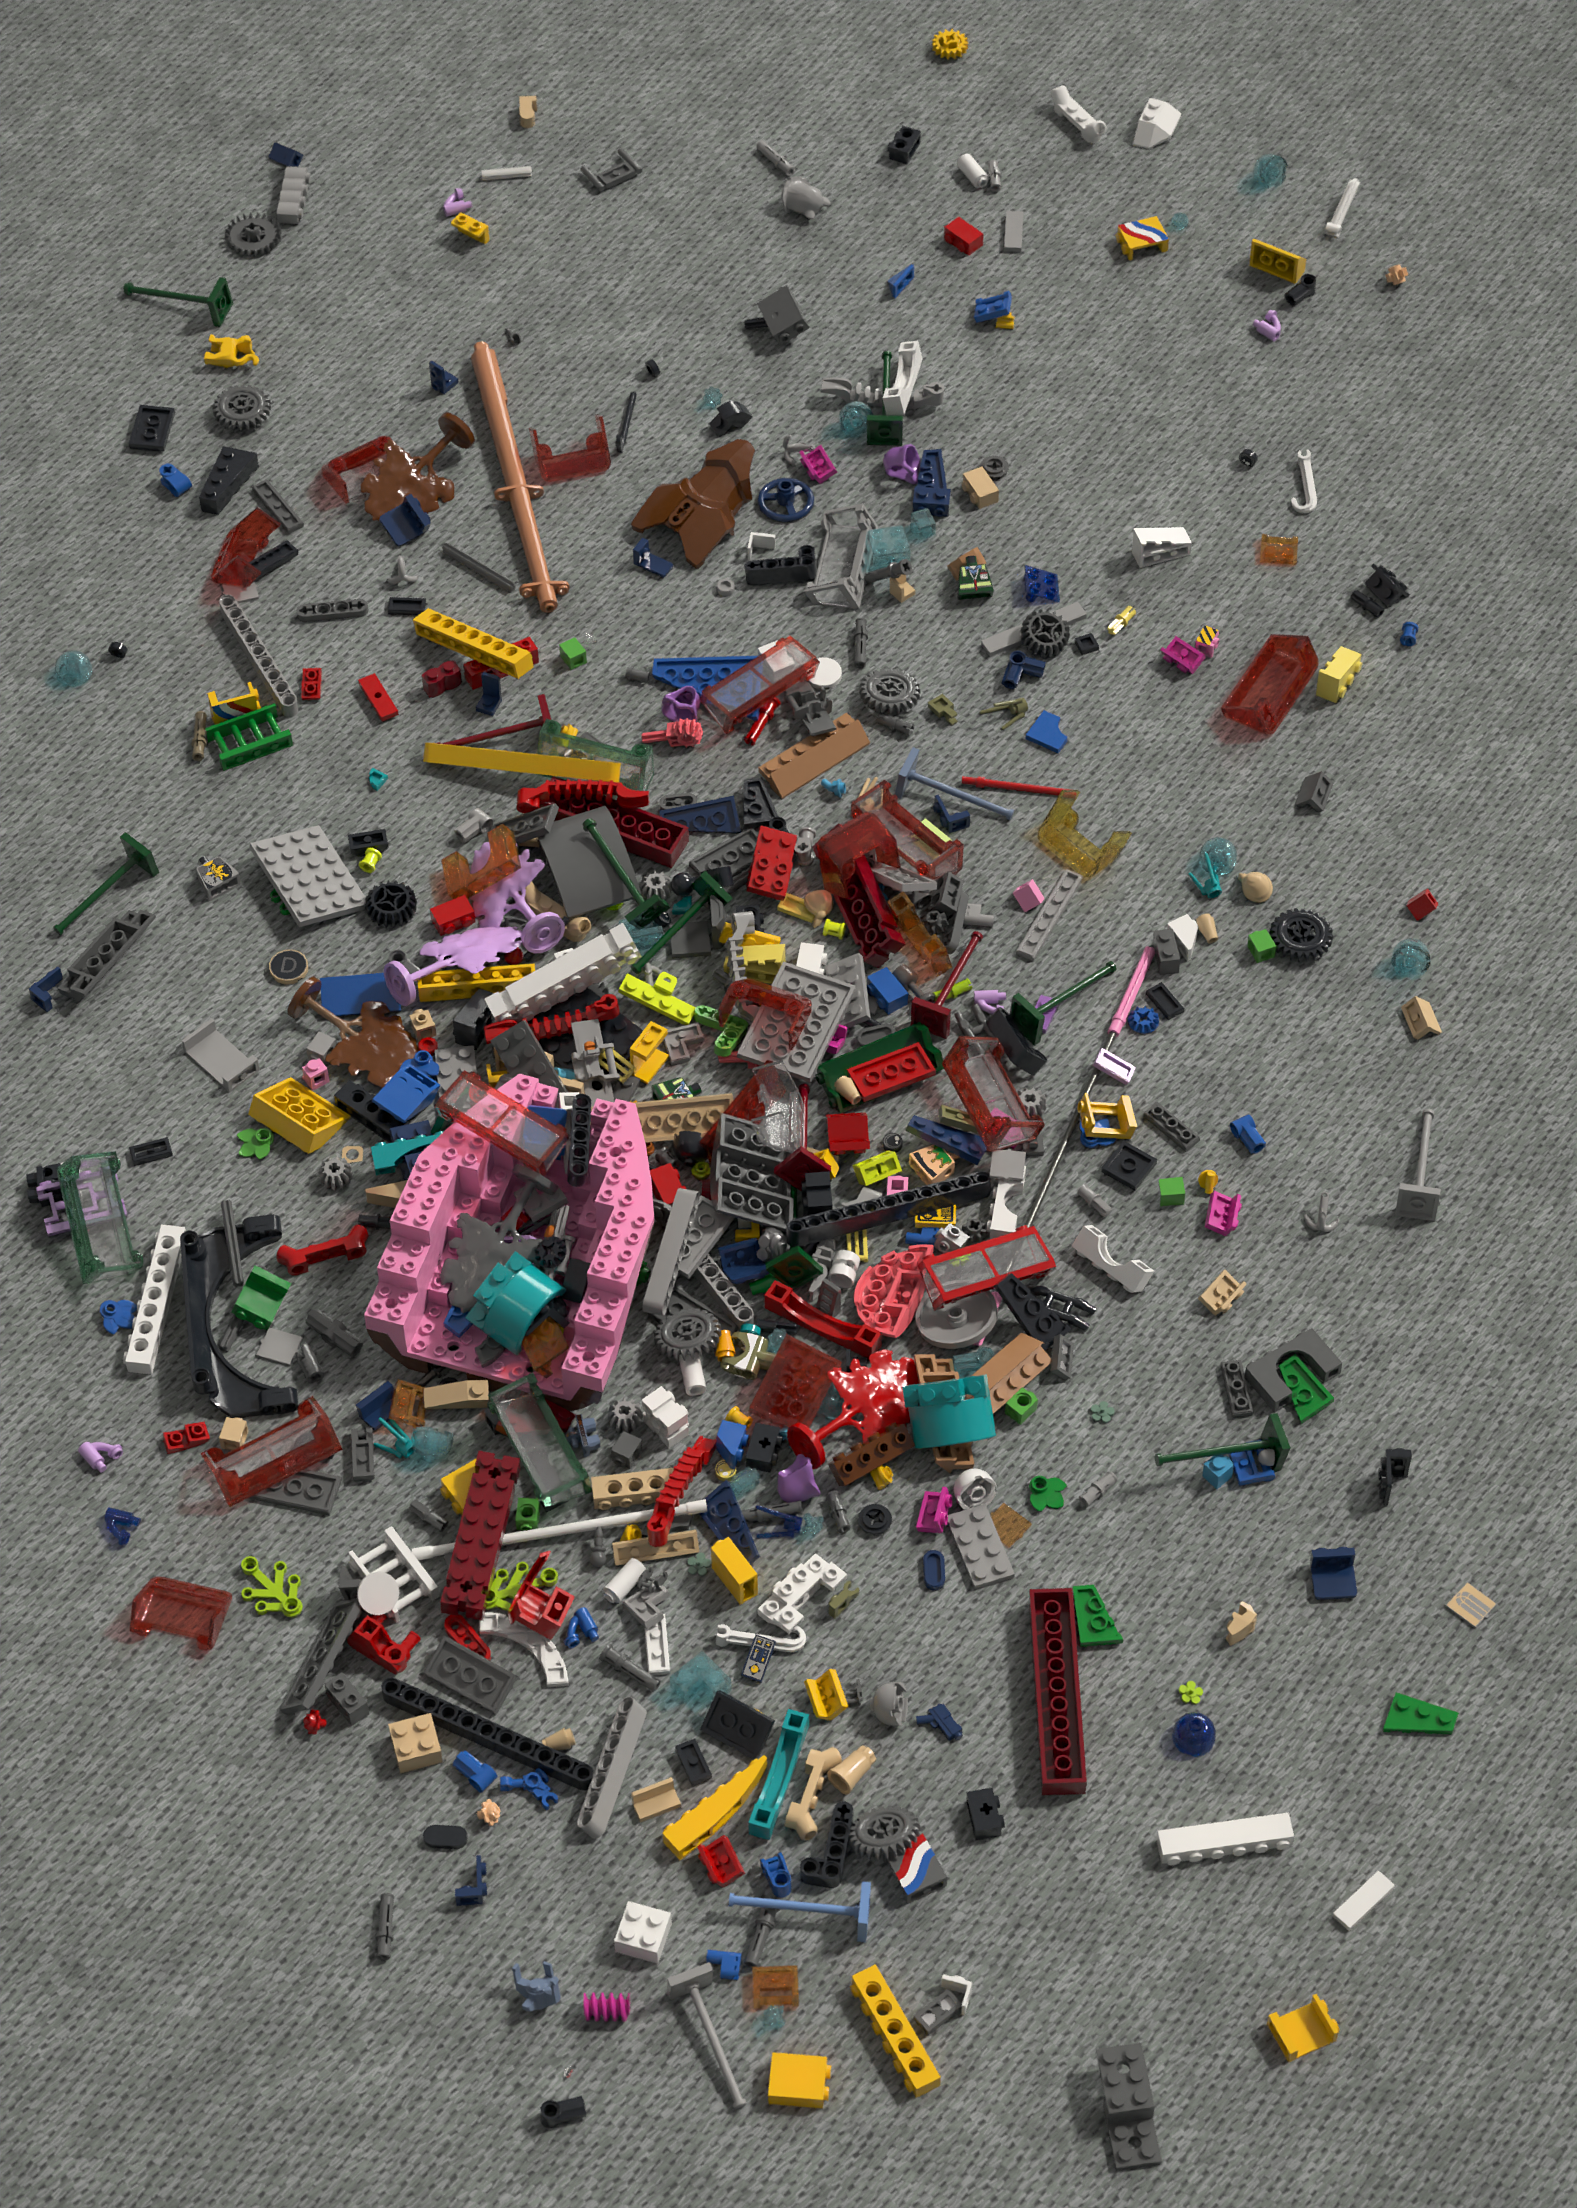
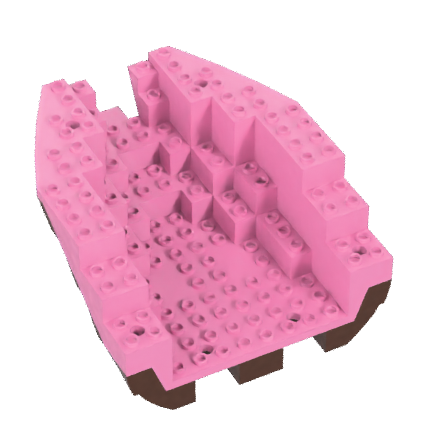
M518 1074L476 1104L419 1154L390 1219L392 1235L377 1266L379 1282L364 1314L366 1329L375 1344H378L386 1353L410 1370L427 1374L431 1370L430 1366L437 1364L466 1372L467 1380H488V1391L507 1396L511 1385L543 1393L545 1394V1399L568 1411H576L593 1403L598 1404L601 1400L621 1347L638 1275L654 1225L652 1183L646 1144L635 1103L616 1099L613 1103L597 1098L591 1111L586 1180L580 1187L571 1186L567 1182L563 1155H561V1160L552 1159V1162L527 1159L528 1154L521 1145L527 1107L534 1105L556 1108L558 1088L540 1084L538 1078ZM519 1164L541 1174L555 1185H558L567 1197L569 1203L566 1205L570 1207L565 1225V1234L576 1238L575 1243L571 1247L569 1260L573 1258L591 1263L587 1272L588 1284L581 1304L563 1299L567 1304L566 1310L569 1312L570 1324L564 1328L561 1339L550 1344L533 1338L534 1330L527 1337L524 1336L521 1344L522 1351L519 1355L516 1356L508 1349H505L495 1362L482 1368L475 1353V1347L484 1342L487 1334L472 1325L458 1338L444 1327V1320L452 1306L448 1297L449 1292L452 1290V1283L442 1285L440 1274L446 1259L458 1260L459 1256L456 1253V1249L450 1248L448 1242L455 1237L462 1239L461 1228H457V1219L460 1218L461 1213H468L471 1217L487 1222L488 1225L492 1226L497 1222H502L501 1217L514 1206L516 1198L513 1193L523 1188L526 1184L512 1173L514 1166ZM536 1189V1191L539 1193V1195H541V1194L544 1193V1192H542V1191ZM545 1224L528 1235L544 1240V1234L549 1225L546 1226ZM498 1227L495 1230V1232H499L500 1227ZM557 1274L553 1280L563 1286L565 1276ZM452 1345L459 1347L456 1351H450L448 1348ZM531 1366L537 1368L535 1372H528L526 1369Z

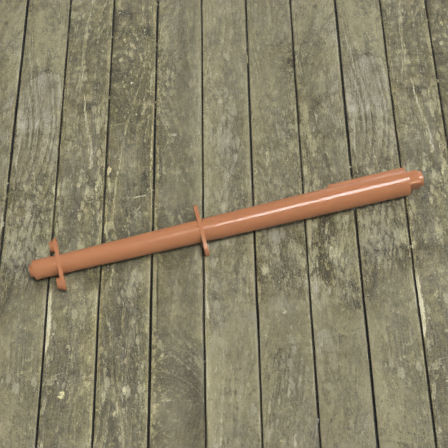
M477 342L474 345L471 361L506 487L497 489L494 492L496 500L510 501L533 580V583L521 585L519 593L525 598L537 596L541 611L550 613L558 607L555 594H567L570 586L567 581H550L530 500L543 496L544 489L542 486L526 484L495 351L490 349L485 342Z

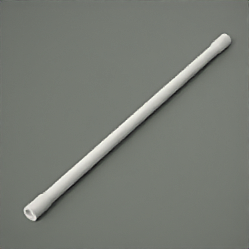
M705 1499L687 1502L679 1505V1507H675V1516L707 1512ZM654 1509L504 1534L502 1545L596 1530L598 1526L602 1529L649 1521ZM455 1542L412 1548V1553L417 1560L430 1559L453 1552Z

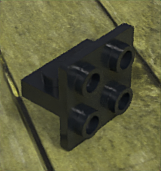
M1374 563L1371 565L1375 572L1364 584L1386 606L1390 608L1402 594L1406 597L1410 596L1406 591L1408 587L1403 582L1396 579L1397 576L1392 571L1387 570L1382 565L1377 566Z

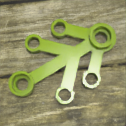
M248 1556L242 1560L241 1567L243 1573L252 1575L266 1588L252 1589L246 1587L241 1592L242 1599L249 1602L254 1598H276L280 1602L267 1603L265 1601H258L255 1605L257 1614L264 1615L267 1612H283L287 1617H296L302 1612V1602L297 1598L298 1587L301 1585V1579L298 1575L293 1574L288 1577L289 1596L287 1597L283 1593L284 1574L287 1572L285 1562L278 1561L274 1564L275 1583H273L259 1570L258 1560L255 1557ZM249 1566H254L252 1569H247ZM279 1566L284 1567L283 1570H277ZM294 1579L298 1580L295 1584L291 1583ZM247 1592L252 1593V1594H251L250 1596H248V1597L245 1596V1593H247ZM260 1606H265V1609L259 1610L258 1608ZM290 1606L296 1607L294 1609H288Z
M519 1562L516 1565V1571L507 1588L500 1591L502 1583L508 1581L509 1574L506 1569L501 1568L497 1570L496 1578L492 1583L489 1598L493 1600L487 1601L486 1609L498 1607L506 1611L509 1610L511 1603L502 1599L508 1597L514 1599L521 1586L519 1583L522 1577L529 1572V1566L526 1562ZM520 1567L526 1568L524 1571L519 1570ZM545 1568L541 1572V1577L534 1579L532 1585L536 1588L543 1585L547 1587L556 1585L558 1582L557 1571L553 1568ZM502 1573L506 1574L504 1578H500L499 1575ZM548 1577H552V1578H553V1580H551V1581H547L546 1579H547Z

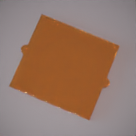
M1005 1503L995 1512L990 1513L1001 1542L1009 1548L1019 1538H1023V1534L1032 1526L1031 1522Z

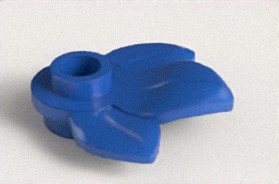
M424 1050L418 1051L413 1059L405 1060L400 1067L401 1069L407 1064H411L427 1076H437L440 1070L439 1065L433 1061L430 1053Z
M1098 1120L1095 1122L1094 1127L1110 1128L1109 1120ZM1080 1122V1130L1082 1132L1080 1141L1085 1147L1109 1146L1117 1139L1086 1137L1085 1130Z
M107 1300L101 1304L100 1314L104 1318L103 1326L109 1333L114 1335L119 1327L133 1329L134 1316L132 1313L137 1311L135 1303L129 1300L118 1302ZM107 1308H113L114 1311H108Z

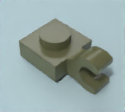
M943 694L928 702V708L939 718L945 716L951 726L958 722L954 718L958 716L954 711V704Z
M847 1581L843 1586V1590L838 1595H834L828 1603L829 1615L834 1619L860 1593V1588L858 1587L854 1591L848 1590L851 1587V1581Z

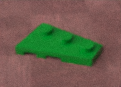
M1296 1354L1279 1365L1284 1383L1293 1392L1291 1401L1301 1424L1334 1402V1397Z
M1396 1692L1383 1732L1402 1731V1733L1425 1732V1734L1452 1735L1459 1713Z

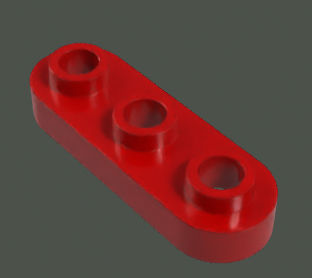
M459 1614L458 1616L449 1615L445 1619V1631L452 1640L491 1660L489 1647L463 1616ZM454 1625L459 1626V1628L453 1629L452 1627ZM467 1640L471 1641L470 1644H465L464 1642Z

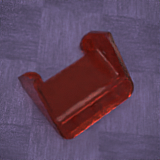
M153 1577L132 1601L129 1631L139 1636H148L153 1628L197 1638V1647L199 1649L211 1650L215 1646L232 1601V1594L224 1590L166 1577Z

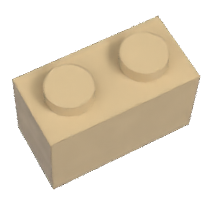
M983 467L963 473L962 488L964 492H968L971 502L976 504L979 509L999 501V490Z

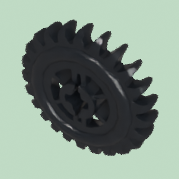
M1294 908V912L1287 910L1286 914L1282 912L1280 917H1275L1274 922L1271 923L1269 934L1277 946V953L1283 950V957L1290 953V960L1296 955L1298 962L1304 956L1306 962H1308L1309 955L1315 961L1316 953L1322 957L1323 950L1325 953L1328 952V947L1332 945L1333 929L1330 927V923L1325 921L1326 918L1324 916L1319 917L1320 913L1316 912L1313 914V910L1307 912L1305 908H1302L1301 911L1298 908ZM1312 929L1314 930L1315 935L1310 934V931Z

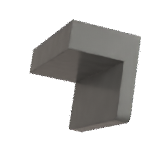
M1322 771L1305 777L1295 805L1300 807L1309 804L1318 813L1324 811L1333 782Z
M341 1566L338 1588L345 1601L357 1598V1590L361 1580L352 1579L346 1566Z

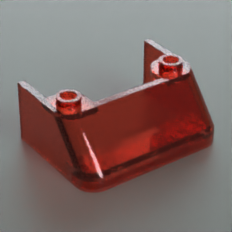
M595 414L598 432L592 433L586 438L587 449L552 456L551 448L548 445L539 444L536 429L533 427L529 428L534 457L542 479L547 482L603 472L609 469L611 458L603 416Z
M380 436L332 459L322 466V476L345 504L349 503L347 484L341 476L385 455L386 451H383L384 444H387L388 440H392L390 437Z
M260 508L254 509L226 535L209 579L215 584L240 588L249 587L253 580L261 574V571L249 562L255 559L258 550L264 549L268 545L269 535L280 526V523Z
M865 812L822 836L818 841L817 848L824 890L845 899L848 898L846 879L850 878L855 872V859L875 849L877 862L897 869L901 867L896 838L878 816L870 812Z
M749 978L731 983L718 1009L719 1026L724 1027L737 999H746L783 1011L787 1016L795 1018L788 1032L789 1050L793 1051L811 1014V1000L805 996Z

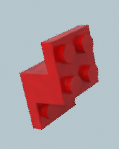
M865 1112L826 1115L828 1148L835 1155L846 1154V1150H853L854 1153H866V1149H870L868 1116Z

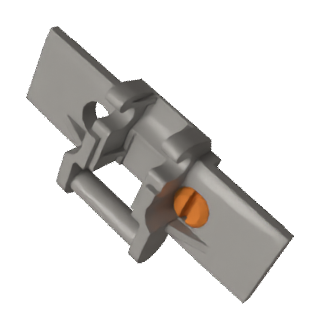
M598 1019L571 1023L576 1052L571 1053L575 1079L584 1083V1093L591 1098V1107L594 1106L597 1098L614 1103L611 1081L620 1079V1075L617 1074L613 1054L614 1044H603ZM604 1051L608 1064V1075H604L603 1070H600L598 1060L599 1055L604 1053ZM599 1081L602 1084V1089L599 1091L594 1090L592 1082Z

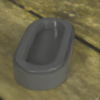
M881 1024L865 1028L858 1033L857 1041L862 1047L896 1031L891 1024Z

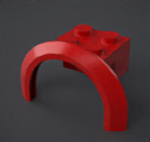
M549 1550L541 1553L529 1570L508 1610V1618L511 1625L517 1621L547 1639L552 1640L561 1627L575 1596L557 1586L549 1595L532 1585L551 1553Z

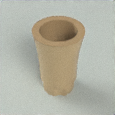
M863 1745L853 1751L846 1759L827 1772L831 1784L843 1794H850L857 1782L871 1768V1765L875 1763L876 1757L874 1752L869 1747Z

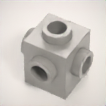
M949 1223L945 1229L941 1227L936 1233L935 1238L937 1240L934 1247L943 1254L964 1248L969 1236Z

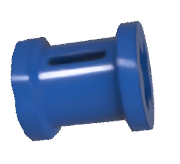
M1406 622L1402 625L1403 635L1400 636V643L1402 645L1414 646L1416 644L1415 635L1419 628L1416 623Z

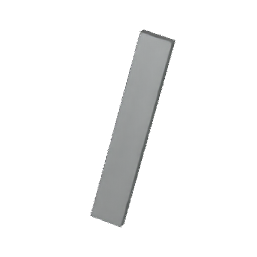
M1078 602L1056 610L1057 617L1062 615V621L1067 620L1066 626L1087 618V613ZM1022 624L981 640V646L989 657L1023 644L1024 640H1021L1020 633ZM1035 625L1031 628L1032 634L1036 633Z
M1068 869L1064 871L1016 950L1017 955L1032 961L1035 960L1081 884L1083 875Z

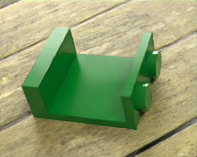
M254 1265L231 1313L241 1320L252 1323L259 1329L268 1331L291 1283Z

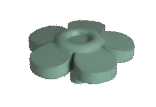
M1101 1401L1099 1406L1096 1404L1092 1405L1091 1412L1094 1413L1092 1419L1098 1422L1102 1418L1103 1423H1108L1111 1420L1110 1416L1114 1415L1115 1410L1113 1407H1108L1107 1402Z
M698 1553L696 1558L690 1557L687 1561L690 1565L689 1573L694 1575L698 1572L700 1576L707 1573L706 1568L712 1565L709 1558L705 1559L704 1553Z

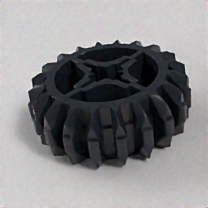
M388 880L386 884L380 882V886L374 885L373 890H369L365 899V909L367 910L368 917L371 918L372 922H377L378 926L384 923L386 928L389 924L394 928L395 924L402 926V921L408 923L409 918H413L414 912L417 910V898L410 886H405L404 882L398 884L396 880L394 883H390Z

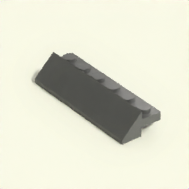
M128 910L121 919L114 918L67 969L69 976L58 987L59 993L75 999L78 1004L156 918L155 914L140 910L138 913Z

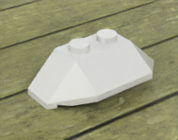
M1150 98L1139 119L1133 146L1152 149L1153 146L1170 139L1181 118V113L1170 103Z

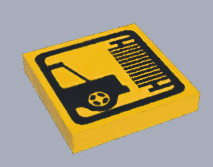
M956 1205L915 1216V1228L937 1227L940 1229L942 1227L945 1229L949 1223L956 1226Z

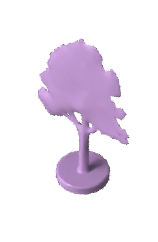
M501 838L499 847L494 846L493 842H485L480 850L474 851L467 889L470 895L469 898L474 901L472 905L475 917L485 916L484 919L479 921V927L499 928L503 915L512 909H517L529 921L521 934V941L525 948L532 953H543L550 950L563 937L565 931L563 920L558 914L553 912H545L536 916L525 902L526 886L530 885L531 881L542 871L545 864L541 862V859H535V862H526L530 855L529 849L524 850L522 855L514 856L517 844L509 838ZM511 896L516 903L509 905L506 904V901Z
M518 927L474 928L463 932L461 935L444 936L442 943L436 941L428 942L421 948L420 955L436 957L438 961L412 974L400 962L391 961L384 967L386 985L391 995L399 1004L408 1006L415 1002L416 999L415 981L444 967L458 965L459 968L476 974L485 968L483 965L486 961L497 962L500 960V958L495 957L496 953H509L519 947L522 941L514 940L521 937L522 931L517 930ZM452 956L449 959L443 960L444 957Z

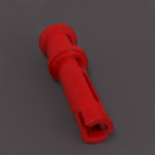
M773 695L765 697V703L759 708L758 721L753 723L747 736L744 738L746 744L751 742L750 745L754 746L766 723L773 719L774 711L781 704L777 697Z

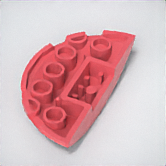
M933 1245L909 1246L907 1251L900 1253L892 1251L882 1256L880 1263L874 1267L869 1266L857 1282L854 1292L857 1314L864 1324L878 1330L882 1335L897 1338L906 1330L916 1314L926 1288L918 1264L923 1260L924 1256L933 1254ZM925 1268L924 1273L928 1281L929 1273Z

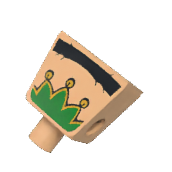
M933 1144L910 1153L909 1165L926 1185L945 1181L951 1176L955 1170L954 1160L958 1159L959 1156Z

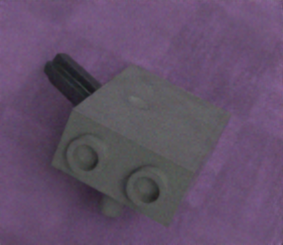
M787 285L757 303L763 315L762 318L744 321L745 329L769 327L772 336L780 346L810 328L794 294Z

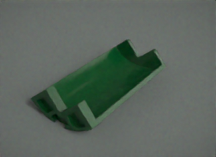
M918 1022L819 1064L815 1077L818 1084L823 1086L828 1096L830 1107L832 1109L836 1108L841 1114L866 1103L861 1098L860 1102L853 1105L836 1092L835 1082L842 1076L849 1078L847 1069L918 1042L936 1072L945 1069L942 1053L933 1046L928 1027Z

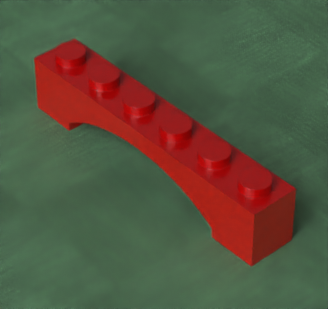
M776 1280L765 1294V1309L863 1357H867V1359L882 1346V1333L866 1324H863V1326L855 1325L827 1315L793 1292L792 1288Z

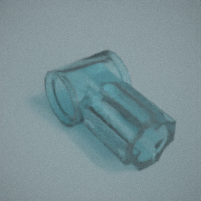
M982 1347L977 1352L953 1355L955 1372L960 1374L977 1371L994 1356V1351L991 1348Z

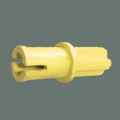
M1127 606L1121 614L1115 616V620L1107 627L1109 634L1116 635L1123 627L1128 625V621L1136 615L1135 609L1129 613L1133 607Z

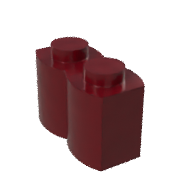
M454 660L444 662L438 668L429 669L422 674L423 690L429 698L437 697L446 690L455 689L462 683L461 669Z

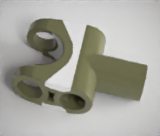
M734 1332L731 1335L733 1345L744 1352L737 1357L722 1358L720 1366L723 1370L750 1380L756 1379L760 1369L777 1374L783 1373L787 1358L767 1352L769 1341L766 1338L744 1332Z

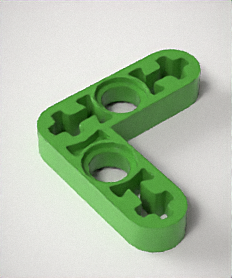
M700 1005L695 1008L694 1020L696 1022L723 1031L715 1041L714 1053L722 1057L729 1056L746 1035L748 1022L708 1006Z

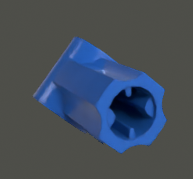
M1249 1114L1230 1122L1231 1132L1235 1138L1242 1140L1250 1153L1256 1154L1266 1147V1142L1256 1130L1255 1122Z
M466 1750L464 1752L461 1751L453 1762V1767L467 1777L470 1784L480 1793L498 1777L493 1768L486 1763L481 1764Z

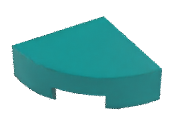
M372 768L369 773L370 785L374 790L378 791L388 780V775Z
M692 896L683 897L682 900L674 904L672 915H684L692 906Z

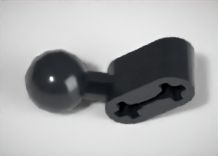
M731 866L706 870L722 888L734 885ZM686 872L676 874L671 880L672 891L680 897L690 895L694 891L690 885L699 876L692 877Z

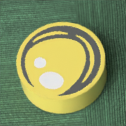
M721 1460L715 1467V1474L721 1481H730L736 1476V1467L731 1469L725 1460Z

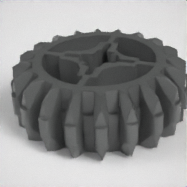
M1042 609L1038 613L1033 611L1022 622L1020 633L1021 640H1024L1023 646H1029L1028 651L1034 650V655L1041 653V657L1047 654L1050 658L1052 653L1057 655L1059 651L1062 652L1069 642L1070 628L1066 626L1067 620L1062 621V615L1057 617L1056 611L1052 614L1049 609L1046 612H1043ZM1035 625L1036 633L1032 634L1031 628ZM1056 632H1058L1059 639L1057 641L1054 640V634Z

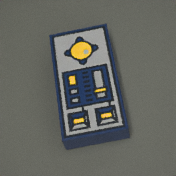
M755 1634L741 1676L762 1683L776 1641Z

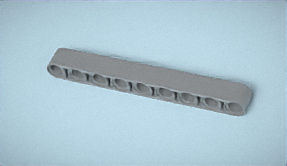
M223 595L219 599L222 617L282 714L286 717H294L298 713L296 695L235 597Z

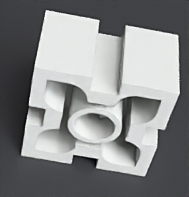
M661 1386L642 1399V1409L645 1411L643 1412L644 1423L659 1435L660 1440L668 1448H671L689 1435L688 1411L683 1405L675 1403V1397L670 1391H666Z

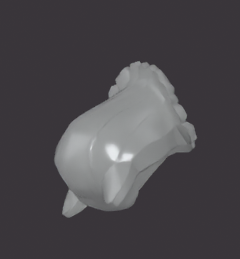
M801 176L790 177L783 185L781 201L786 213L795 211L813 220L822 207L830 205V201L822 196L820 190L811 186Z

